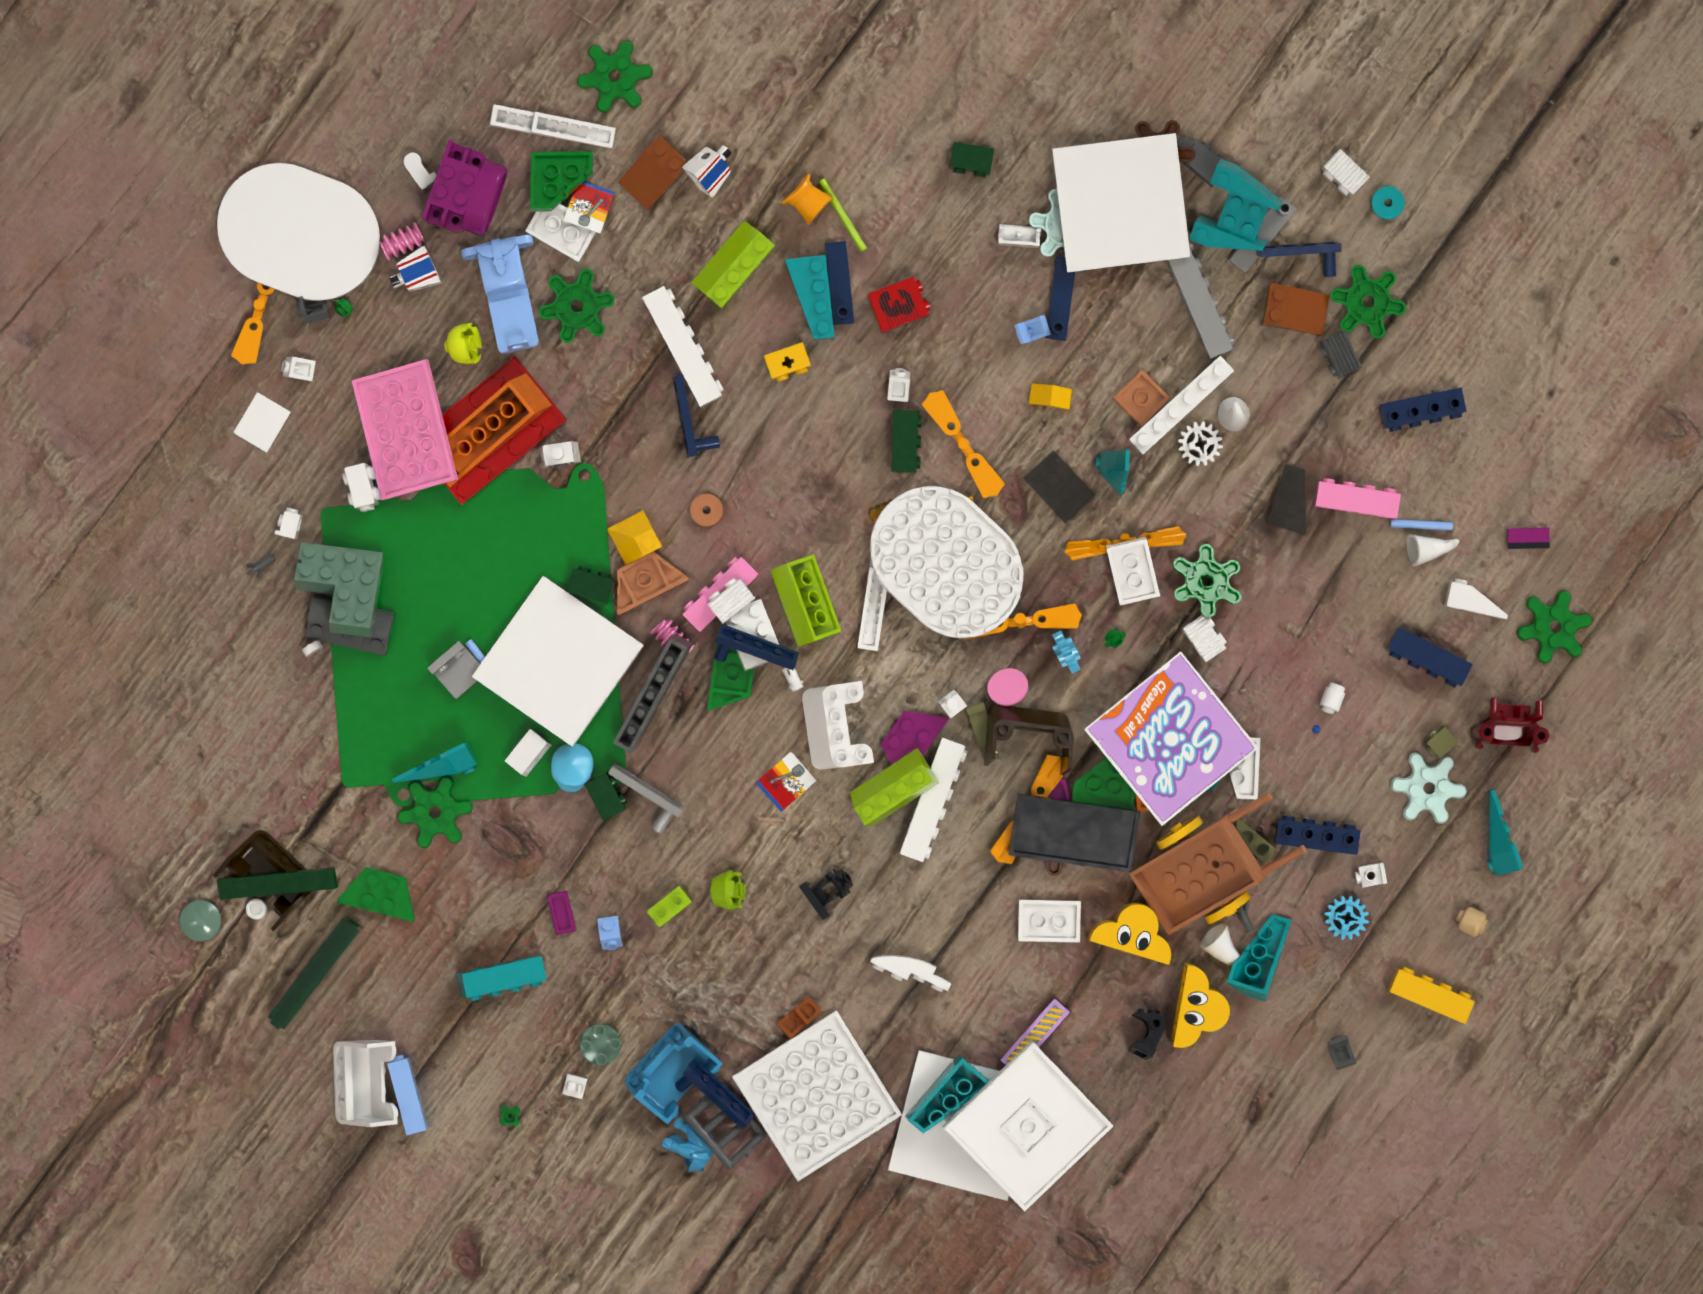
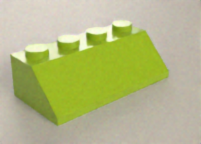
M743 221L694 278L691 284L719 308L723 309L774 250L775 244L753 226Z
M814 554L770 570L798 647L842 632Z
M916 748L851 791L850 796L854 809L863 824L873 827L939 782L920 750Z

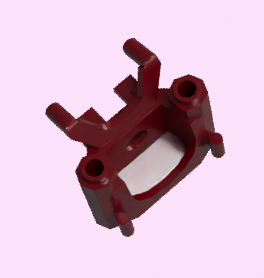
M1491 698L1489 717L1482 723L1473 725L1470 731L1472 738L1477 740L1475 748L1482 749L1483 744L1481 742L1485 744L1533 746L1531 747V752L1538 753V745L1547 743L1550 737L1548 730L1536 723L1543 719V701L1535 702V714L1530 715L1531 706L1498 704V698Z

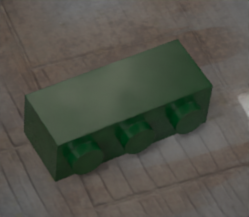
M893 410L892 473H916V469H920L921 456H917V448H921V436H917V427L921 428L922 415H918V410Z

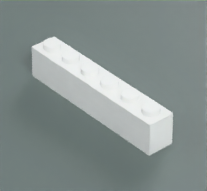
M663 286L642 297L700 408L722 397L721 392L724 389L719 380L714 381L711 375L714 370L709 361L705 363L701 357L704 352L700 344L695 345L692 337L695 335L690 325L685 326L682 319L685 316L681 308L674 306L672 301L675 300L671 289L666 290Z
M1219 356L1137 431L1128 442L1142 456L1233 373L1234 370Z
M943 737L941 738L930 768L939 783L920 795L900 854L921 862L924 861V858L929 859L932 848L929 847L931 839L935 840L939 831L936 825L938 820H943L946 809L943 808L946 800L950 801L953 793V789H950L953 781L957 782L961 771L957 769L959 762L964 763L968 752L964 750L965 745Z

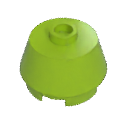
M729 870L713 877L710 894L715 906L730 911L742 908L740 903L741 900H745L746 887L745 883L740 881L741 872Z

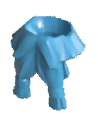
M679 1118L675 1121L674 1127L686 1133L689 1142L684 1141L679 1135H671L663 1140L661 1147L683 1156L687 1172L704 1171V1167L712 1156L713 1151L693 1127Z

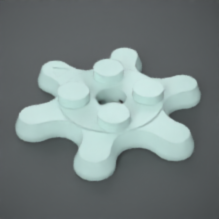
M1057 189L1051 190L1048 195L1052 205L1051 210L1046 214L1033 213L1029 218V223L1032 227L1042 228L1047 233V239L1042 243L1040 250L1044 256L1048 257L1052 256L1058 248L1064 247Z
M1418 752L1410 754L1408 762L1412 768L1411 775L1407 778L1395 777L1390 783V787L1394 792H1402L1408 796L1409 801L1403 809V817L1412 821L1417 818L1421 811L1427 810L1432 813L1435 822L1439 824L1447 822L1449 815L1445 809L1446 801L1450 798L1462 799L1467 793V789L1463 784H1454L1448 778L1449 771L1454 766L1453 758L1445 755L1440 758L1436 765L1429 766L1425 763L1422 754ZM1428 782L1434 785V792L1431 794H1426L1423 790L1424 785Z

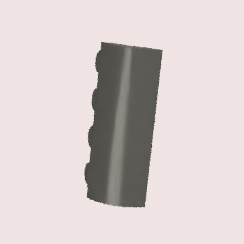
M319 594L314 595L308 614L305 637L383 656L387 654L396 613L376 608L371 638L330 633L329 618L333 598Z

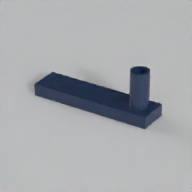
M846 241L825 243L834 326L854 324Z
M1337 241L1265 246L1263 251L1256 250V255L1259 257L1323 253L1324 277L1336 276L1335 252H1342V246Z
M1056 257L1047 321L1051 335L1046 336L1045 339L1066 341L1075 271L1067 272L1066 258Z
M683 374L673 376L687 458L696 457L698 451L720 448L718 435L701 439L694 438Z
M722 624L716 642L719 644L714 658L717 661L724 662L730 648L794 670L799 652Z
M696 1058L691 1061L683 1073L684 1076L676 1081V1089L684 1092L694 1084L742 1130L747 1127L755 1113Z

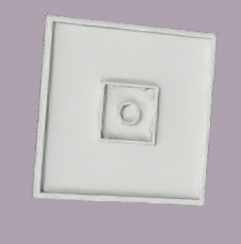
M1176 133L1052 149L1067 272L1190 257Z
M543 576L472 677L573 747L644 645Z
M1031 1041L942 1127L1025 1212L1095 1145L1113 1125L1041 1049Z
M919 1050L888 1170L1008 1201L1009 1195L942 1127L961 1108L953 1111L924 1134L906 1119L905 1115L954 1060ZM970 1063L989 1080L1000 1072L999 1070Z

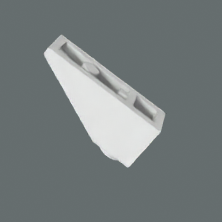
M1455 579V582H1449L1444 606L1507 619L1508 615L1473 586L1467 585L1468 581Z

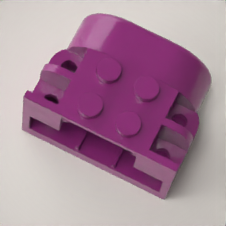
M449 140L422 219L427 224L456 234L467 231L484 236L491 224L507 176L506 166L487 160L482 153L455 144Z

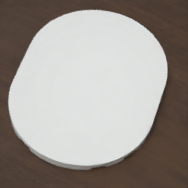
M273 163L262 165L246 172L228 189L218 212V237L222 250L231 264L247 278L297 298L303 296L304 300L323 301L342 297L365 281L373 270L380 249L379 226L368 202L350 186L303 167L286 163Z
M937 486L915 488L892 500L883 509L875 522L870 540V557L875 574L883 587L927 628L948 637H975L995 629L1013 612L1019 601L1024 574L1019 552L1011 538L966 496L952 489Z

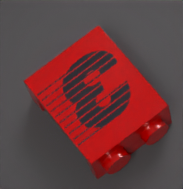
M914 276L868 293L869 301L882 334L919 318L928 317L927 311L931 310L927 299H922L920 293L923 291L920 280H915Z

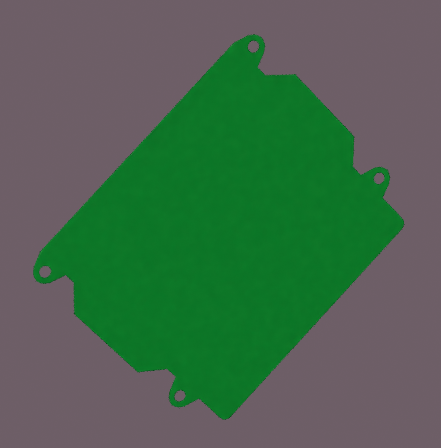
M587 463L577 465L571 473L567 488L554 489L530 468L505 470L462 505L446 485L441 484L421 490L413 500L399 501L397 497L387 500L380 499L378 500L379 505H375L374 510L367 512L360 511V509H356L352 505L324 508L321 512L323 545L383 552L384 567L376 608L396 613L385 656L331 643L343 785L350 788L385 785L392 801L396 805L402 807L409 806L415 800L413 795L410 794L407 800L402 801L398 798V792L400 789L408 790V785L414 780L393 783L392 779L464 742H468L478 764L474 766L476 770L466 775L463 772L447 775L454 780L451 795L456 800L462 801L466 799L473 801L556 794L560 787L552 777L551 761L555 751L560 746L567 744L565 741L478 681L461 696L454 698L435 674L428 670V667L458 641H461L468 649L465 643L472 639L486 657L543 576L567 592L573 568L578 570L579 566L591 569L590 573L598 575L599 571L611 575L604 484L597 470ZM587 469L590 472L591 476L588 481H581L578 474L581 470ZM373 481L374 487L378 486L377 481ZM612 590L608 604L569 593L615 625ZM327 594L328 597L333 598L334 594ZM620 682L576 742L585 746L590 751L593 757L592 775L594 778L609 772L614 763L624 769L626 768L625 750L613 743L623 725ZM532 729L548 741L551 747L527 777H525L506 763L505 760L526 733ZM443 776L417 780L420 782L435 781L439 783L440 778Z

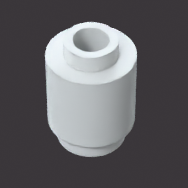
M1329 683L1319 704L1323 707L1322 711L1332 715L1334 712H1339L1345 696L1344 687L1335 683Z

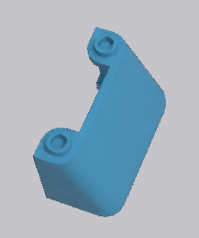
M676 1023L628 1073L624 1083L638 1101L668 1124L679 1113L678 1100L689 1090L687 1088L684 1092H680L676 1089L675 1083L684 1076L683 1073L690 1062L696 1058L713 1075L719 1071L723 1063L683 1025Z

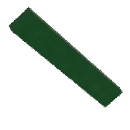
M335 867L224 877L216 880L220 900L329 890L338 887Z

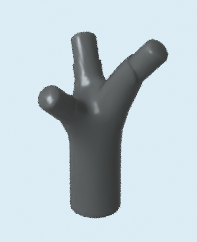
M269 554L259 562L247 563V567L252 568L247 572V575L258 571L257 578H261L263 570L275 561L272 554Z
M1245 903L1244 910L1240 906L1238 908L1239 913L1235 912L1232 915L1240 919L1246 932L1250 933L1254 931V928L1248 916L1249 904Z

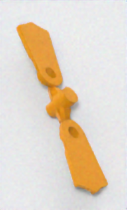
M257 283V289L261 294L254 301L255 309L252 318L246 320L231 354L242 365L256 363L263 331V323L260 319L266 308L268 298L266 295H270L275 291L273 288L263 289V285ZM252 324H257L258 328L256 330L250 329Z
M944 391L929 393L922 406L945 434L953 436L959 449L967 457L966 466L982 497L997 496L1005 483L981 454L973 453L974 451L970 447L969 441L959 432L961 429L960 421ZM948 423H954L955 429L949 430L947 427ZM972 459H978L979 465L973 466L971 464Z
M1179 526L1152 533H1143L1138 538L1146 537L1149 547L1183 545L1186 533ZM1122 534L1120 539L1113 540V543L1108 539L1071 541L1067 544L1065 554L1071 560L1107 553L1106 546L1137 538H1130L1128 534Z
M1075 603L1039 610L1033 616L1025 617L1023 613H1018L1014 618L1006 619L1001 627H996L985 634L965 639L1005 631L1008 625L1009 627L1017 626L1022 629L1026 625H1033L1034 623L1038 628L1077 629L1082 614ZM1040 617L1046 618V621L1043 623L1038 620Z
M1046 755L1031 788L1033 796L1048 797L1063 777V775H1060L1061 756ZM1038 787L1044 788V793L1042 795H1039L1036 790ZM1011 821L990 850L997 862L1012 864L1016 857L1008 854L1013 821Z

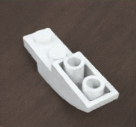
M901 955L874 956L870 960L873 963V968L881 972L886 969L892 972L891 977L902 981L903 978L908 980L912 973L914 974V979L922 983L926 980L932 983V988L940 992L943 989L948 991L951 986V982L934 974L937 968L936 965L917 958Z

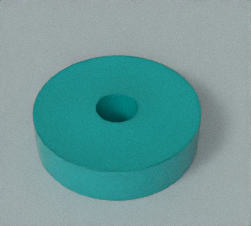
M1391 186L1380 188L1371 199L1372 211L1383 220H1391L1399 216L1405 205L1403 194L1397 188ZM1385 200L1391 201L1390 207L1385 206Z

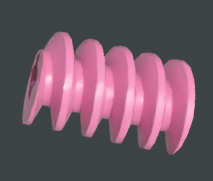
M413 222V229L406 225V232L399 228L398 236L390 232L391 239L383 235V242L379 240L388 261L392 260V254L398 258L399 250L403 254H407V247L414 251V244L421 248L422 240L425 242L416 222Z
M664 619L650 632L651 635L658 633L655 638L656 641L663 639L661 647L666 646L669 638L678 629V626L670 627L673 622L672 619L668 621ZM680 632L676 634L682 637L684 633ZM694 644L692 645V647H691L689 653H690V652L693 650V648L695 647Z

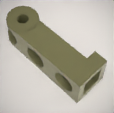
M982 702L965 708L984 760L988 715L985 704ZM996 747L995 759H999V754H998V751H997V747Z
M1241 820L1234 821L1233 825L1251 853L1265 864L1276 851V848Z

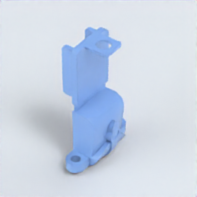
M532 235L492 239L490 242L477 244L461 250L463 260L478 258L497 346L502 354L533 348L539 344L519 249L530 247L534 244Z

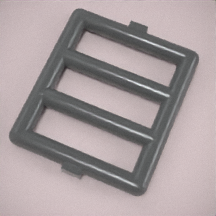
M723 1083L731 1091L727 1084ZM706 1095L698 1100L700 1103L685 1116L688 1123L727 1169H732L743 1157H748L753 1152L752 1149L767 1135L753 1117L748 1125L756 1132V1135L729 1159L722 1149L742 1131L738 1125L734 1126L716 1143L709 1133L727 1115L721 1110L703 1127L695 1117L712 1103Z

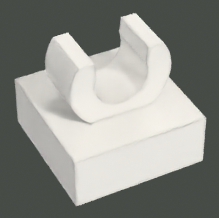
M568 1073L562 1094L583 1099L588 1078Z

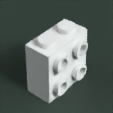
M362 463L344 468L345 473H342L345 485L349 486L350 493H347L350 505L363 512L374 510V506L379 505L378 500L381 497L378 487H374L373 480L376 477L373 467L371 468L368 464Z

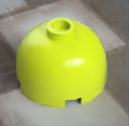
M464 323L452 328L444 343L446 352L457 363L464 365L476 364L481 359V354L478 355V348H482L481 337L477 327L471 326L473 323Z

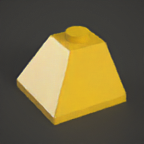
M644 510L607 529L625 565L662 547Z

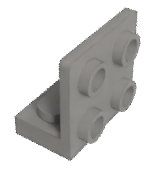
M458 641L428 667V670L435 674L454 698H458L477 682L472 675L480 663L464 644Z

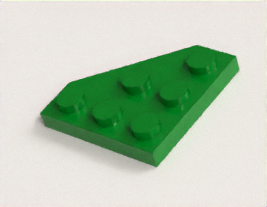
M593 151L531 152V212L553 211L593 174Z
M1104 758L1074 782L1072 801L1133 810L1135 792L1107 758Z

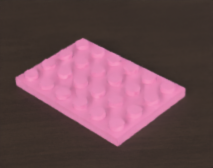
M428 359L352 380L381 500L391 499L458 480Z

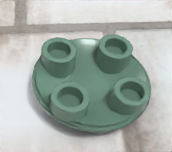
M196 900L189 903L182 910L180 926L188 938L195 941H206L214 937L219 931L221 916L218 909L209 901Z
M605 1024L593 1025L581 1037V1053L588 1062L594 1065H607L613 1062L619 1055L621 1039L612 1027Z

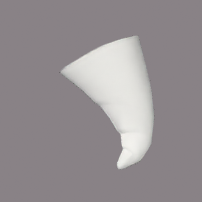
M1230 397L1223 400L1219 405L1218 420L1226 430L1232 432L1240 431L1249 423V408L1242 399Z
M1410 534L1406 542L1410 563L1415 567L1429 562L1455 549L1459 544V540H1442Z
M1225 923L1210 929L1201 941V948L1227 965L1232 966L1235 960L1240 957V954L1233 945L1228 926Z

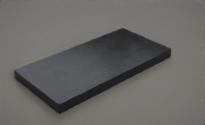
M1018 793L1008 854L1011 856L1131 872L1141 812L1139 810Z

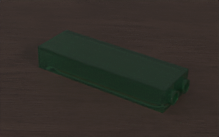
M349 916L344 917L269 1014L268 1018L271 1019V1025L277 1029H286L290 1026L364 929Z

